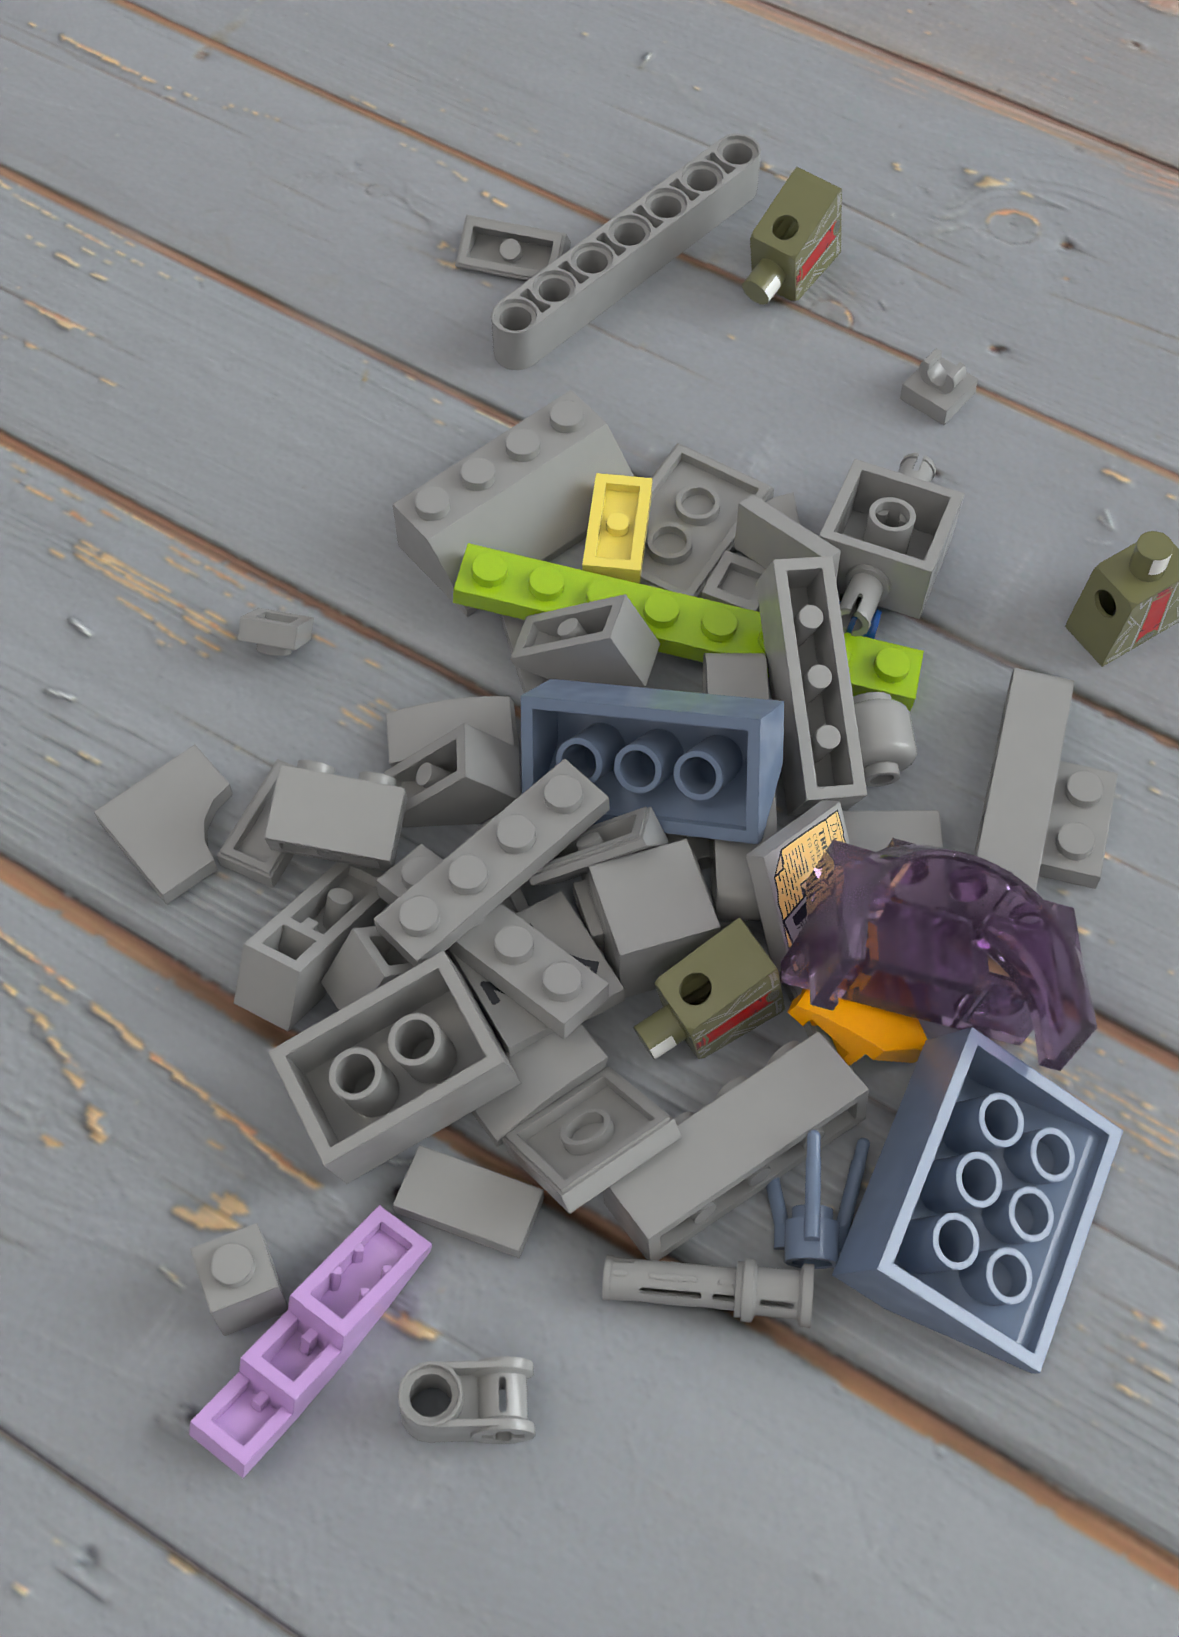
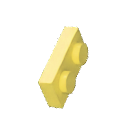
M596 473L582 570L640 584L653 478Z

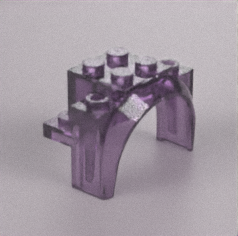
M892 838L886 848L876 852L832 840L806 881L807 922L781 961V982L810 990V1005L833 1011L839 1003L838 998L958 1030L973 1027L988 1038L1018 1046L1034 1030L1039 1066L1061 1071L1097 1029L1082 959L1075 909L1044 900L1029 885L1015 876L1013 872L968 853L937 846L917 845ZM987 954L993 960H995L1010 977L989 972Z

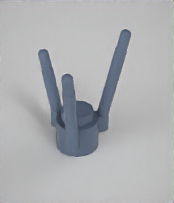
M810 1130L807 1134L805 1204L792 1207V1218L788 1219L779 1177L773 1179L766 1186L774 1222V1249L785 1251L784 1263L786 1265L801 1268L804 1263L814 1264V1269H828L836 1266L839 1253H841L850 1231L870 1148V1142L867 1138H860L857 1141L837 1220L833 1219V1209L831 1207L821 1205V1135L817 1130Z

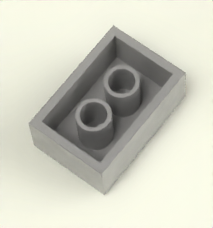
M444 950L268 1051L324 1167L346 1184L521 1084L462 974Z

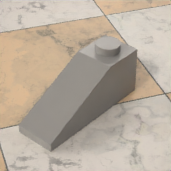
M336 862L243 944L234 1004L286 1031H289L327 993L321 981L353 928L371 927L374 924V918L387 905V902L378 896L376 880L384 872L377 869Z

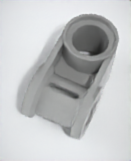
M507 1356L489 1357L477 1361H428L419 1363L409 1369L400 1381L398 1400L402 1424L411 1436L419 1441L428 1443L477 1441L488 1444H511L531 1440L536 1434L535 1424L528 1420L527 1380L534 1375V1364L531 1360ZM425 1389H440L449 1396L451 1403L446 1411L438 1416L427 1417L420 1415L411 1406L412 1401L418 1393ZM500 1389H504L506 1392L505 1412H501L499 1409Z

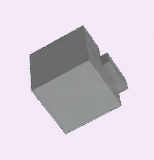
M687 839L588 866L589 878L573 882V895L584 927L597 947L604 945L605 960L623 986L625 998L655 990L654 983L658 977L719 933L721 929L713 908V900L694 850L690 848Z

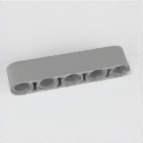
M704 653L702 692L706 694L769 700L765 653ZM775 794L763 839L759 844L709 839L712 900L718 920L735 921L741 918L742 921H761L746 855L778 832Z
M1019 668L1013 669L1003 708L960 920V926L1022 941L1025 938L1035 899L1074 680Z

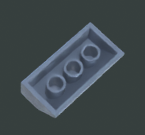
M549 679L521 695L522 794L563 759H566L609 797L610 810L594 824L647 806V808L652 807L665 833L759 844L762 841L783 764L784 701Z

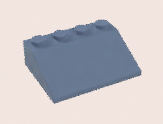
M973 1027L926 1040L832 1276L888 1311L1029 1373H1040L1123 1130Z

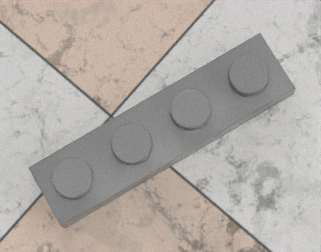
M563 759L374 918L376 930L414 967L441 951H446L610 810L609 797L570 762Z
M420 844L376 880L378 896L389 905L392 904L441 863L443 859L423 844ZM502 903L448 948L455 956L563 1039L570 1035L609 999V983Z

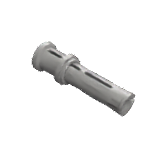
M606 1255L602 1299L607 1301L611 1299L734 1311L735 1318H741L740 1322H751L754 1316L796 1319L799 1327L810 1328L814 1289V1264L804 1263L800 1270L760 1267L755 1259L745 1258V1262L738 1261L737 1268Z

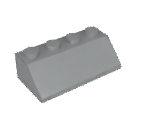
M570 390L393 503L398 546L453 602V589L468 543L550 562L586 538L596 473L623 476L634 475L608 424ZM455 604L467 617L479 610Z

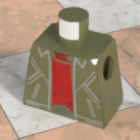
M799 167L794 169L750 237L752 272L743 282L742 288L751 300L765 305L776 293L790 301H797L841 252V188Z
M1148 531L1143 533L1136 543L1100 562L1093 569L1065 627L1101 667L1179 622V548L1164 533Z
M738 918L658 977L654 984L663 1007L633 1026L654 1060L684 1040L698 1059L706 1058L786 1010L778 968L741 918Z

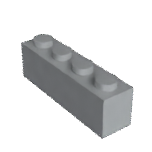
M833 556L772 560L757 580L756 588L772 700L784 701V742L781 769L788 816L802 815L821 800L840 801L842 811H847L867 796Z
M819 1031L801 1043L791 1041L772 1055L767 1066L749 1078L739 1076L725 1084L717 1093L715 1100L695 1114L688 1111L675 1117L674 1120L682 1137L603 1191L604 1204L646 1260L659 1261L764 1189L773 1179L780 1178L806 1160L807 1134L810 1130L819 1131L822 1149L866 1119L869 1089Z

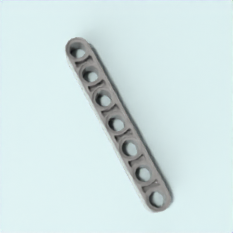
M730 134L719 139L499 301L493 307L491 313L495 360L501 366L512 370H522L533 366L749 203L756 196L758 189L761 156L759 143L754 138L745 134Z

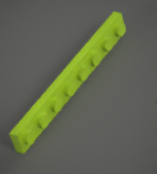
M470 543L467 544L453 589V603L523 620L530 615L626 594L660 642L658 652L703 662L704 653H765L761 617L758 611ZM847 632L844 633L853 697L869 692H884L890 694L892 700L903 703L911 711L916 699L924 651L864 636H851V633Z

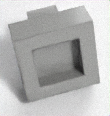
M936 348L902 384L900 399L942 425H945L975 394L978 378L969 374L966 371V366L961 362L954 365L941 357L942 351Z

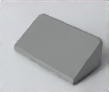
M466 215L455 266L456 268L528 281L570 249L571 241L566 233Z
M646 806L590 826L529 879L531 885L565 882L588 874V866L668 844V838L652 807L647 808Z

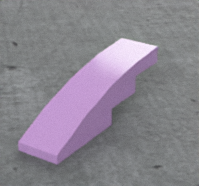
M379 1205L290 1295L288 1310L241 1357L239 1372L190 1421L189 1435L241 1478H244L341 1368L431 1252L432 1244Z

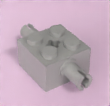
M911 453L904 456L898 472L854 459L824 523L819 537L841 550L836 583L838 593L843 594L840 602V611L844 633H846L852 617L855 616L857 621L851 636L866 634L871 626V620L877 606L917 619L921 617L952 541L965 494L931 483L936 474V466L925 455L918 471L913 470L919 453Z

